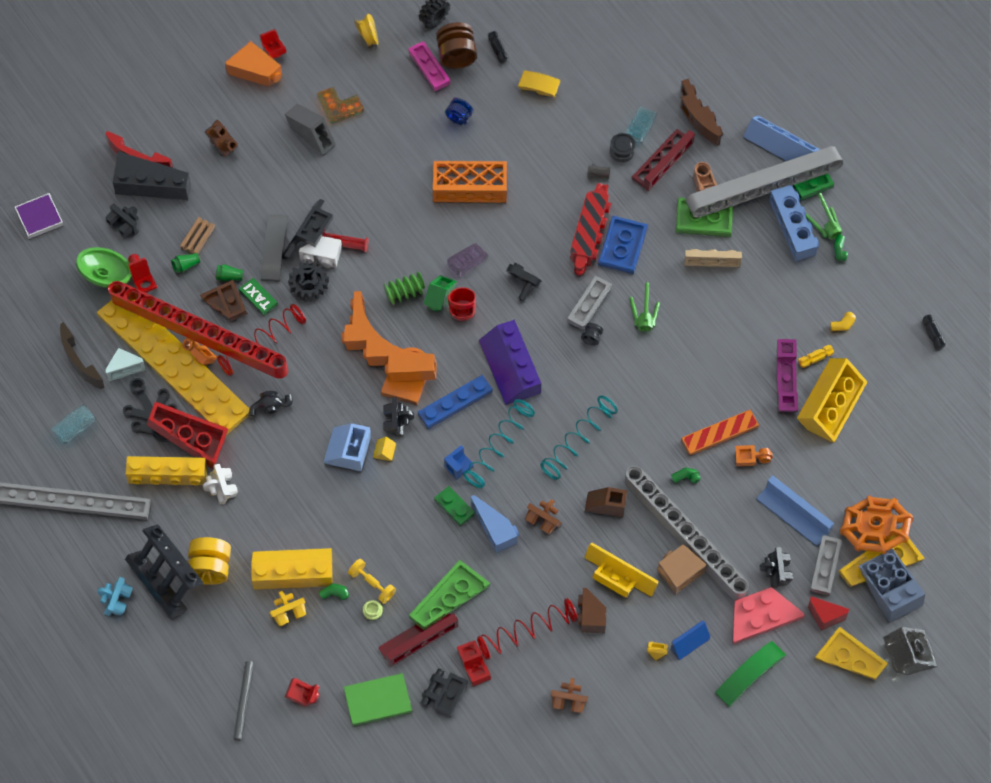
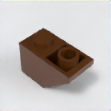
M606 487L589 491L585 511L623 517L628 490Z
M583 588L582 595H578V607H582V613H578L577 625H581V632L605 633L606 607L587 588Z

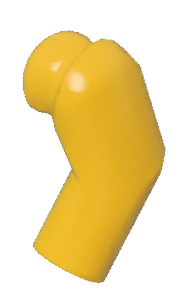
M846 312L841 321L830 322V330H849L855 322V315L852 312Z

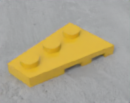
M841 627L835 631L815 656L816 660L876 680L888 665L885 660Z

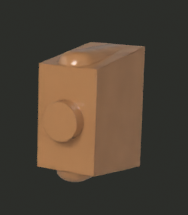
M682 544L675 551L670 550L667 552L657 567V572L676 595L705 573L707 564Z

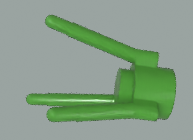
M819 193V199L829 219L824 225L825 229L819 226L807 213L806 218L821 232L824 238L828 237L830 240H833L837 235L842 234V229L839 226L833 207H830L829 211L822 194Z
M646 282L644 312L640 313L639 317L633 297L629 298L634 316V326L644 332L651 331L655 327L660 302H657L653 316L648 313L649 283Z

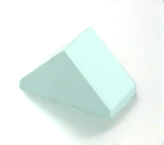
M118 348L106 368L108 381L145 371L142 358Z

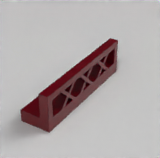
M676 129L632 176V180L650 191L694 144L695 133L689 130L684 134L679 129ZM675 137H680L681 139L674 144L673 140ZM671 149L665 156H662L663 150ZM660 161L654 168H651L652 162ZM648 173L644 180L639 178L641 174Z

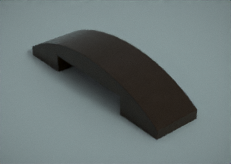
M61 323V340L70 364L88 383L100 389L104 388L103 380L93 364L85 368L72 349L76 345L74 337L65 323Z

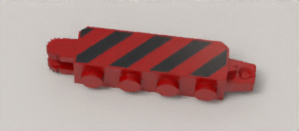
M598 183L594 191L586 194L570 249V259L575 263L574 273L577 276L584 275L586 267H591L592 260L597 258L598 249H596V246L601 244L603 236L600 233L601 228L605 229L607 222L605 214H609L611 209L608 195L609 185Z

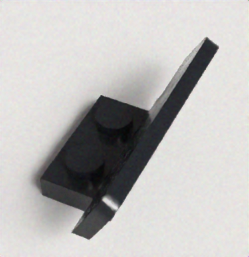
M320 199L313 205L284 251L282 258L288 259L300 241L313 247L317 246L333 220V214L320 209L325 202L324 200Z

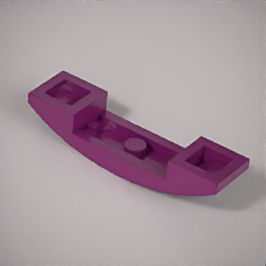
M777 339V400L779 412H798L796 376L797 339Z

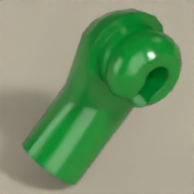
M840 234L836 236L834 242L835 258L838 261H846L848 252L842 251L845 237Z
M336 583L318 591L323 600L331 595L339 596L340 600H345L349 597L348 589Z

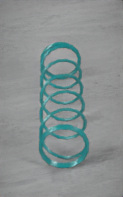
M603 395L597 397L600 408L589 407L587 409L589 421L585 419L576 421L578 433L568 432L565 434L567 446L556 445L553 449L556 459L545 458L541 461L540 467L544 473L555 480L561 478L559 470L545 460L556 461L564 469L568 470L558 460L555 449L559 446L565 447L575 456L579 457V454L568 445L566 436L568 434H576L587 444H590V441L580 434L577 424L579 421H586L591 423L598 431H601V428L591 421L588 412L591 408H597L602 410L607 417L612 418L611 414H617L618 408L611 399ZM600 398L609 402L615 411L608 409L601 402ZM544 464L552 468L556 472L558 477L551 474L544 467Z
M516 399L513 402L514 406L508 409L511 421H500L498 427L501 434H491L488 440L491 448H481L479 450V457L482 463L471 462L469 470L464 471L463 476L470 484L478 488H484L485 486L484 480L470 469L474 463L485 465L489 470L495 472L491 466L485 464L480 455L482 450L495 451L500 457L505 458L501 452L495 450L490 442L492 436H502L510 443L515 444L512 439L502 433L500 424L504 421L511 422L519 429L524 430L523 426L513 421L510 416V410L516 408L524 416L534 417L535 410L527 402ZM516 402L525 405V406H526L527 408H529L531 411H529V410H527V409H525V408H523V407H519V406L516 404ZM466 473L471 474L479 484L472 481Z

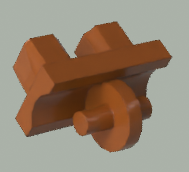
M551 499L548 503L543 500L540 502L539 505L544 508V511L529 503L527 506L529 511L525 517L526 521L535 525L539 517L544 518L545 521L540 529L549 535L555 530L556 526L560 528L562 522L549 515L550 512L557 515L559 511L554 508V500Z
M571 678L570 684L563 682L561 684V688L567 689L568 693L552 690V708L563 709L565 699L573 700L571 711L582 713L585 702L588 701V696L572 694L573 691L581 692L582 686L574 685L575 679Z

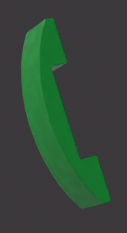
M773 641L769 642L745 661L716 690L715 694L730 707L744 694V691L770 668L777 665L786 654Z

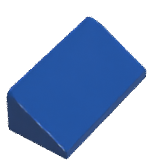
M705 621L699 622L672 641L670 650L679 660L710 640V634Z

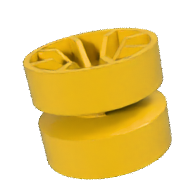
M195 538L189 542V560L187 562L204 584H222L228 579L229 565L227 563L230 560L231 546L229 543L217 538Z

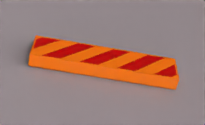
M750 409L681 438V441L689 456H692L759 428V424Z

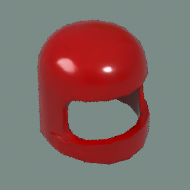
M460 287L450 292L448 303L451 316L458 321H467L473 318L476 313V295L474 291L466 287Z

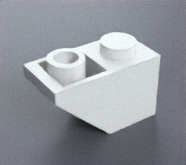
M323 236L316 247L307 244L299 250L300 261L304 263L308 261L309 264L316 262V264L322 265L325 268H337L342 251L341 240Z

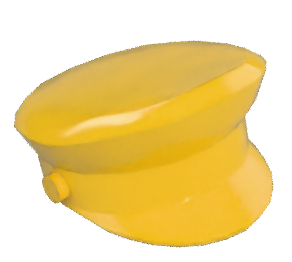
M367 14L362 20H354L358 32L367 45H377L378 38L373 17Z

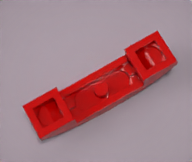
M109 131L105 133L109 146L117 155L119 151L173 168L170 158L157 152L152 157H149L125 146L123 137Z

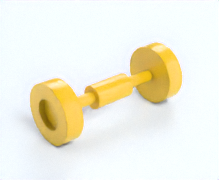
M362 559L355 561L350 567L348 574L352 578L361 574L365 577L364 580L374 589L378 588L382 592L378 600L383 604L387 603L395 594L396 588L393 585H389L384 589L373 576L367 575L362 571L366 565Z

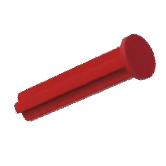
M331 233L323 234L324 237L341 240L342 247L360 249L363 252H367L369 238L367 237L361 239Z

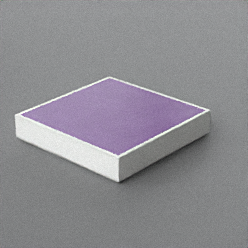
M49 193L15 206V210L29 239L63 226L62 219Z

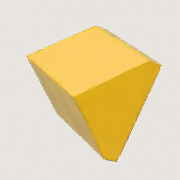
M388 437L378 439L373 458L392 462L396 443Z

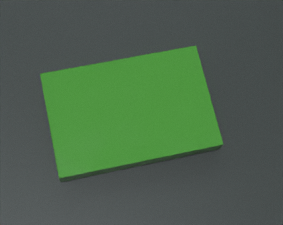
M678 197L677 233L731 237L733 206L697 218L690 211L686 203L687 198Z
M403 673L344 687L352 726L412 713Z

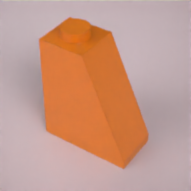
M252 41L225 62L227 74L268 87L273 83H277L282 77L281 65Z

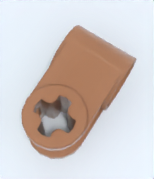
M706 162L697 163L693 173L696 191L699 192L716 186L717 182L714 179L710 165Z

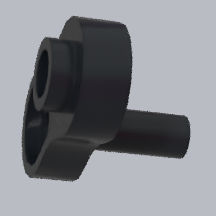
M518 263L509 264L506 272L526 282L518 297L520 300L525 301L532 287L539 288L542 280L524 271V267Z

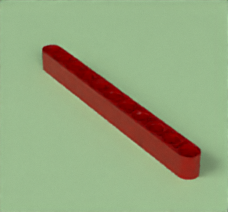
M114 281L108 286L112 303L274 378L282 379L288 375L286 358L273 350L123 282Z

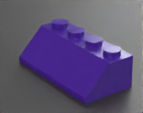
M515 319L496 325L479 339L480 346L505 405L513 403L516 399L523 400L541 394L542 383Z

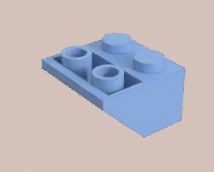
M352 423L334 427L324 463L362 471L371 440L370 427Z

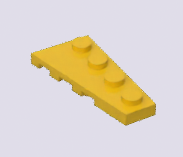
M910 538L906 543H901L893 548L906 567L925 559ZM866 551L838 572L849 587L864 583L866 581L859 569V565L882 553Z

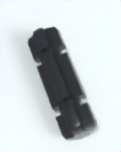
M496 31L489 32L488 39L492 43L491 45L498 56L499 62H507L508 55L504 51L505 48L500 38H498V33Z
M931 314L925 315L922 321L927 326L926 329L932 341H935V347L937 349L944 348L946 341L941 337L942 333L936 322H934L933 316Z

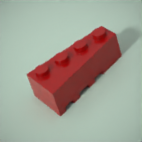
M158 402L154 403L147 422L148 427L193 457L205 458L207 466L214 469L213 466L218 459L228 428Z

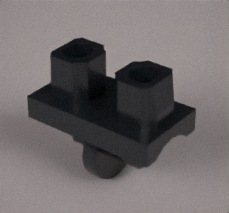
M113 203L110 206L111 212L105 217L106 222L111 227L120 222L121 225L117 229L124 238L131 233L134 235L138 234L139 230L136 228V221L139 219L136 216L138 210L134 206L129 209L125 206L121 210Z
M395 397L392 398V403L383 405L384 415L386 417L392 416V420L383 422V430L387 434L395 433L398 437H403L404 426H408L409 421L414 419V412L409 411V407L398 402V398Z
M776 547L774 552L769 553L768 557L764 558L765 563L760 564V571L766 572V576L770 577L772 588H778L781 584H789L793 580L792 572L784 571V566L790 564V554L783 553L782 548Z

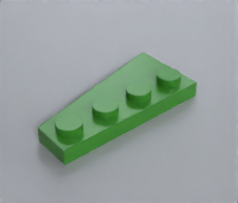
M459 560L409 614V619L425 630L490 587V583Z

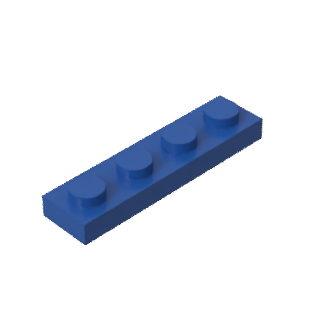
M481 375L419 410L418 416L427 429H430L491 394L493 389L485 377Z

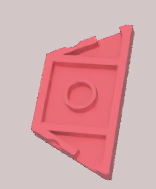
M772 587L735 600L733 644L803 619L805 615Z

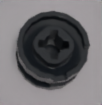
M619 133L613 136L610 143L611 157L618 162L631 160L635 154V139L627 133Z

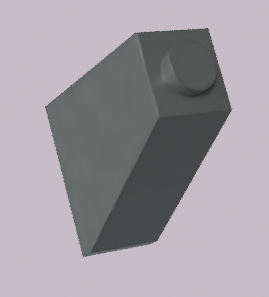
M298 103L284 114L290 128L321 155H324L336 145L324 117Z

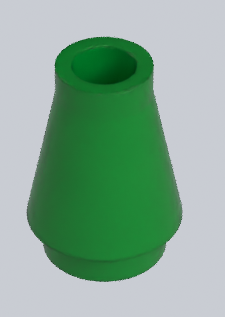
M197 253L179 255L171 259V265L175 273L180 272L182 274L193 266L200 264V258Z
M225 264L217 265L216 280H220V282L242 281V269Z

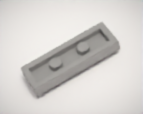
M595 276L568 316L567 322L584 330L585 325L589 323L610 291L612 284Z
M822 536L810 589L811 592L830 596L842 542L841 539Z

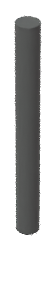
M250 661L245 662L233 738L237 741L242 740L253 662Z

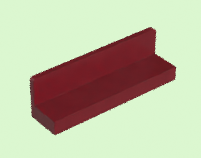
M449 613L425 630L416 624L379 646V651L389 666L392 667L458 627V618L454 613L452 615Z

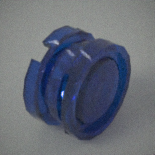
M453 98L445 110L446 116L458 125H466L474 113L473 107L461 98Z

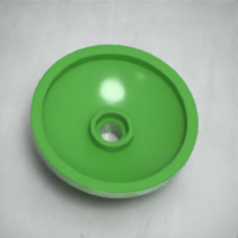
M88 248L80 252L77 257L76 267L78 272L84 279L96 286L108 288L114 281L126 284L131 278L127 259L110 249Z

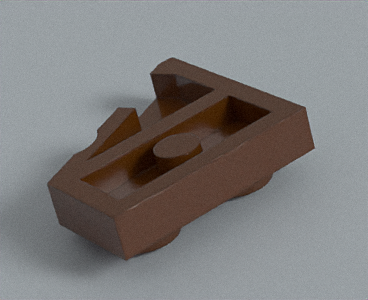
M233 280L200 295L204 302L229 321L248 314Z

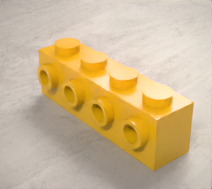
M127 456L125 474L128 484L203 485L206 483L207 464L205 458Z

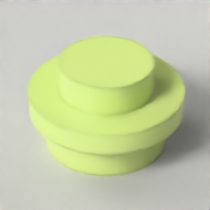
M371 600L364 604L363 614L367 619L376 620L382 615L383 608L378 601Z

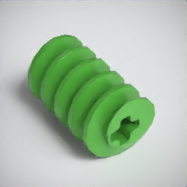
M419 271L416 273V277L414 274H410L409 279L403 276L402 282L399 278L395 279V284L389 281L388 287L383 283L386 296L393 305L396 298L399 302H402V296L409 300V294H412L415 298L416 291L423 295V289H425L424 280Z

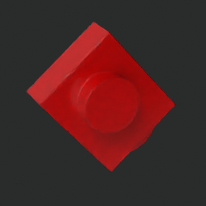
M275 29L259 36L264 52L272 59L287 53L286 47L280 41Z
M292 678L285 698L307 707L317 701L319 685L311 686L299 679Z

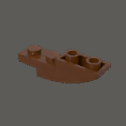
M689 79L682 80L680 91L683 97H681L680 108L685 117L703 137L715 145H720L723 132L721 127L717 126L715 113L711 112L709 106L703 107L701 100L697 99L695 86L691 85Z

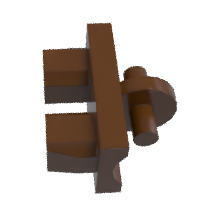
M215 120L212 126L205 131L209 142L215 145L224 157L238 146V143L219 120Z

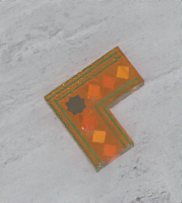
M334 87L317 92V97L331 124L364 112V107L358 95L340 100Z

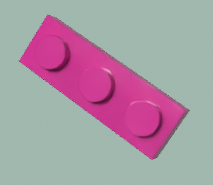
M424 41L408 48V53L434 91L451 84L449 77Z

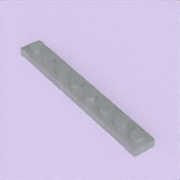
M0 483V504L148 520L151 501L147 498Z

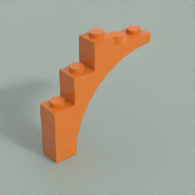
M354 291V299L350 301L353 315H350V324L345 325V330L341 333L342 343H345L347 350H363V357L367 359L369 366L385 365V373L389 375L391 382L436 380L437 362L435 355L407 351L392 345L382 338L366 317L365 300L362 292Z

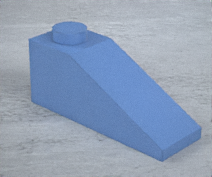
M475 495L471 496V506L494 551L498 553L516 545L517 536H519L516 526H512L509 519Z

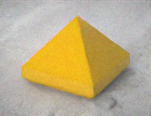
M648 642L647 652L655 661L667 655V644Z

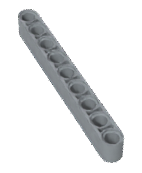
M827 147L693 193L687 197L686 203L694 217H702L769 194L771 190L794 185L836 171L842 167L844 162L835 147Z
M629 467L625 475V484L681 545L683 544L707 564L706 572L733 600L746 597L749 587L747 580L640 467ZM630 476H637L638 479L633 480ZM648 489L651 493H644L643 490ZM662 503L664 506L657 507L655 504ZM675 517L677 518V520L671 521L668 518ZM682 531H688L690 534L684 535ZM695 545H701L703 549H697ZM708 559H715L717 562L710 563ZM721 573H728L730 577H723ZM741 587L744 591L738 592L734 588Z

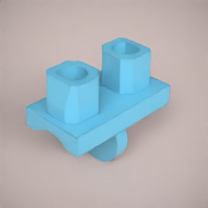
M118 578L112 591V585L106 583L105 588H98L97 594L102 596L100 602L105 604L106 600L109 599L104 615L110 616L111 613L123 615L127 604L117 601L118 597L122 596L128 599L133 587L124 583V578Z

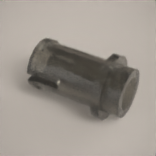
M592 164V166H588L587 177H591V179L593 177L609 179L610 167H596Z

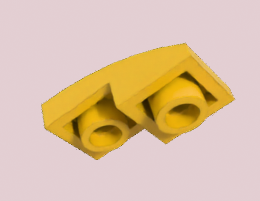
M524 70L518 87L521 90L536 91L539 95L555 97L560 80L545 74Z

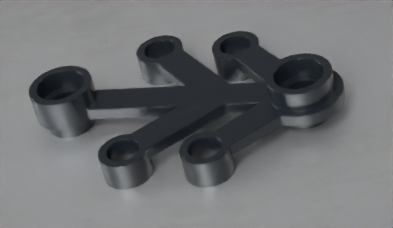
M134 378L130 381V390L133 394L138 395L146 411L136 409L132 405H126L123 408V414L126 418L135 416L148 420L153 406L145 393L146 386L144 380ZM137 386L141 387V389L135 390ZM165 388L160 389L156 402L164 405L165 401L170 398L169 391ZM162 393L167 394L165 397L160 396ZM173 403L167 405L178 410L177 406ZM139 420L131 423L134 433L146 432L153 434L154 438L159 442L168 441V439L146 424H142ZM140 425V428L135 429L134 426Z

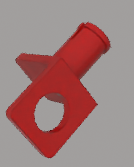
M138 254L130 255L128 257V266L137 289L145 293L157 289V284L151 275L146 258L140 259ZM144 282L151 283L149 287H141Z

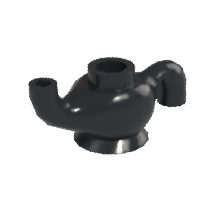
M277 391L262 392L259 395L261 398L249 408V416H255V412L258 409L265 411L266 414H274L280 407H290L293 403V397L291 394H287L282 399L277 396Z

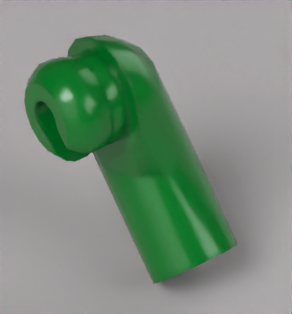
M687 467L671 474L675 483L684 478L690 479L692 483H698L701 479L700 473L696 469Z

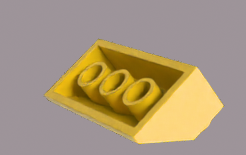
M847 358L829 359L797 417L798 421L808 431L830 442L836 441L867 384L865 378Z
M332 548L253 552V590L327 587L333 584Z

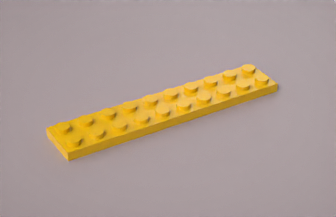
M112 301L97 311V316L204 420L228 428V434L249 417V408L205 365L198 363L190 351L185 350L182 343L165 327L113 304Z

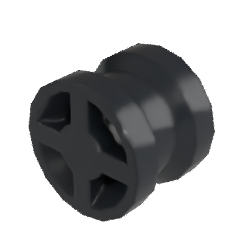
M587 323L585 325V332L581 335L582 341L589 345H598L600 341L599 336L603 334V328L595 323Z

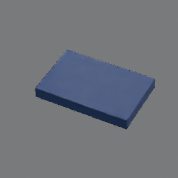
M612 215L598 265L634 274L648 224Z

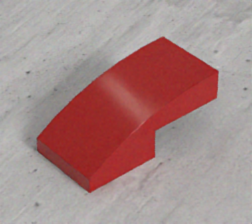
M475 640L456 647L472 686L491 680L490 672Z

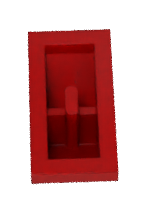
M812 596L808 605V609L821 631L846 620L849 612L848 608Z

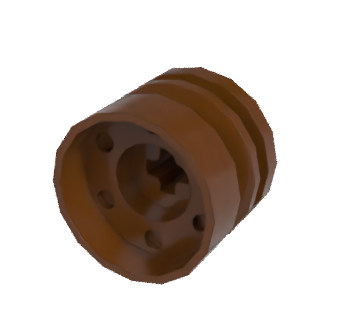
M455 22L438 29L436 40L439 48L440 63L448 69H461L470 66L476 61L477 50L474 43L473 29L470 25Z

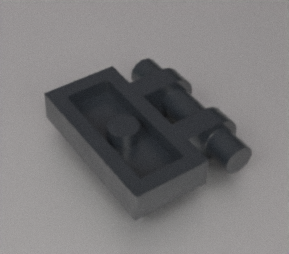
M438 668L436 673L432 674L430 678L431 683L427 690H424L420 704L427 707L429 702L433 701L435 702L433 705L434 711L451 718L468 685V680L451 672L448 678L445 679L443 678L445 671ZM437 686H443L439 695L434 693Z

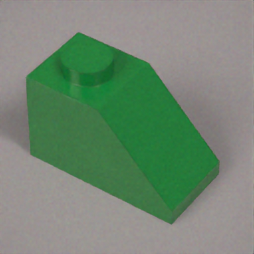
M439 275L429 283L423 304L427 305L431 310L441 311L446 307L448 295L454 290L457 281Z

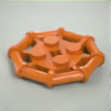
M869 495L866 499L851 507H846L844 510L845 516L840 533L850 541L856 551L864 550L886 554L888 550L909 540L908 535L911 522H913V516L898 503V499L876 498ZM895 510L899 515H893L891 511ZM852 518H857L856 523L851 524ZM878 521L880 525H872V524H875V522ZM897 523H903L902 530L896 529ZM857 531L860 538L858 539L852 532ZM867 540H869V541H877V542H879L880 544H872V543H865V542H866Z

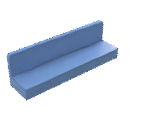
M758 115L751 119L744 134V138L786 161L820 150Z
M773 475L767 481L766 488L757 497L761 504L815 546L821 543L823 535L827 536L832 531L834 523Z

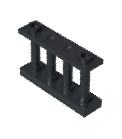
M158 524L144 528L142 532L148 538V541L141 551L128 554L125 561L169 618L184 614L187 607L181 601L188 590L202 586L204 582ZM153 546L159 552V556L154 564L147 557ZM164 561L171 568L165 579L159 572ZM176 576L182 582L177 593L170 586Z

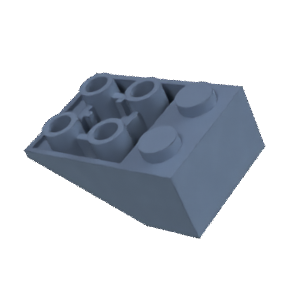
M893 548L888 550L886 554H881L859 565V569L879 609L889 623L923 606L925 599L924 591Z

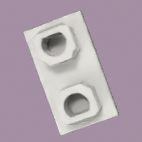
M216 464L213 466L214 470L210 473V476L206 477L207 482L203 484V489L207 492L210 491L211 495H217L219 504H225L227 499L236 497L238 490L235 484H226V481H231L232 479L231 469L221 468L220 464Z

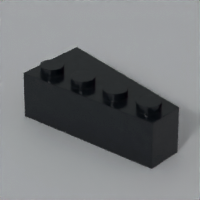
M118 151L113 177L115 194L189 199L191 182L188 172Z

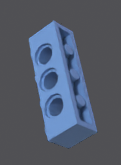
M792 185L771 190L769 201L795 261L816 256L819 241L817 237L813 236L812 225L810 222H807L806 211L799 203L798 192L794 191Z

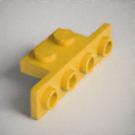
M590 543L585 559L599 566L593 574V579L625 598L634 588L650 597L654 595L659 583L656 579L594 543Z

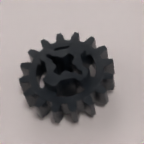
M306 261L305 266L299 263L298 269L292 268L293 273H289L288 284L290 291L294 292L295 297L301 295V300L308 297L309 301H311L312 297L319 299L318 294H325L324 289H328L329 276H327V270H323L322 265L316 267V262L309 265V262Z

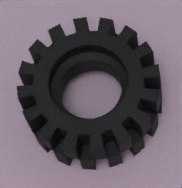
M426 0V4L422 5V9L419 10L418 19L431 29L437 27L445 19V15L449 13L447 11L450 10L451 5L447 0Z

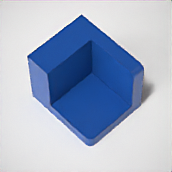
M462 445L444 458V467L456 480L463 475L464 471L469 470L471 461L464 454V447Z

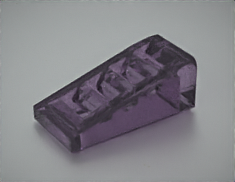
M474 243L448 258L447 265L460 278L486 259L488 254L477 243ZM476 249L481 255L477 256L473 251ZM471 254L474 259H471L468 255ZM465 257L469 262L466 263L463 258Z

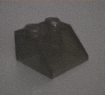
M900 627L883 637L885 648L891 657L892 667L896 674L910 675L938 666L924 630Z

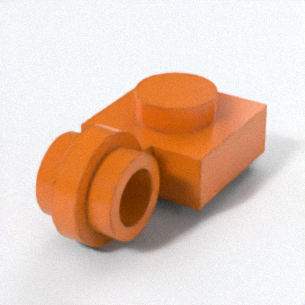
M187 337L182 343L183 348L189 350L198 363L205 365L216 361L217 356L206 346H200L198 342Z
M755 445L735 446L736 467L756 466V459L760 463L766 464L771 462L773 458L769 448L759 449V452H755Z

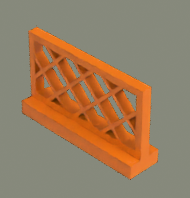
M434 161L433 202L507 203V161ZM437 167H445L448 170L442 174L437 170ZM459 167H463L466 169L461 174L458 171H456V169ZM483 168L484 171L479 174L474 169ZM494 168H503L498 174L493 171ZM451 173L457 176L452 181L446 177ZM469 173L475 176L471 181L465 178ZM488 173L493 176L489 181L484 178ZM443 178L448 184L437 185V183ZM462 180L466 184L456 185L455 182ZM480 180L484 185H475L474 183ZM498 180L503 185H493V183Z

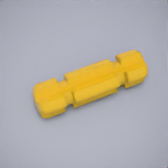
M826 345L822 349L807 354V357L799 358L798 363L800 367H808L811 363L814 364L825 359V356L833 355V347Z

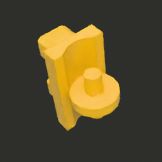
M283 591L278 592L280 598L274 600L275 606L283 604V606L269 612L270 617H274L278 626L289 623L285 612L291 609L296 619L305 616L304 604L306 602L304 598H300L288 604V601L294 598L293 594L284 595Z

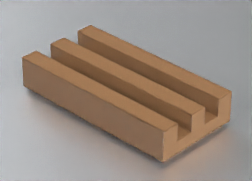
M198 217L181 243L180 248L191 254H199L214 230L215 224H210L207 220L203 221L202 218ZM207 227L208 229L206 230L203 237L197 244L196 248L193 250L192 248L194 247L195 243L198 241L202 232Z

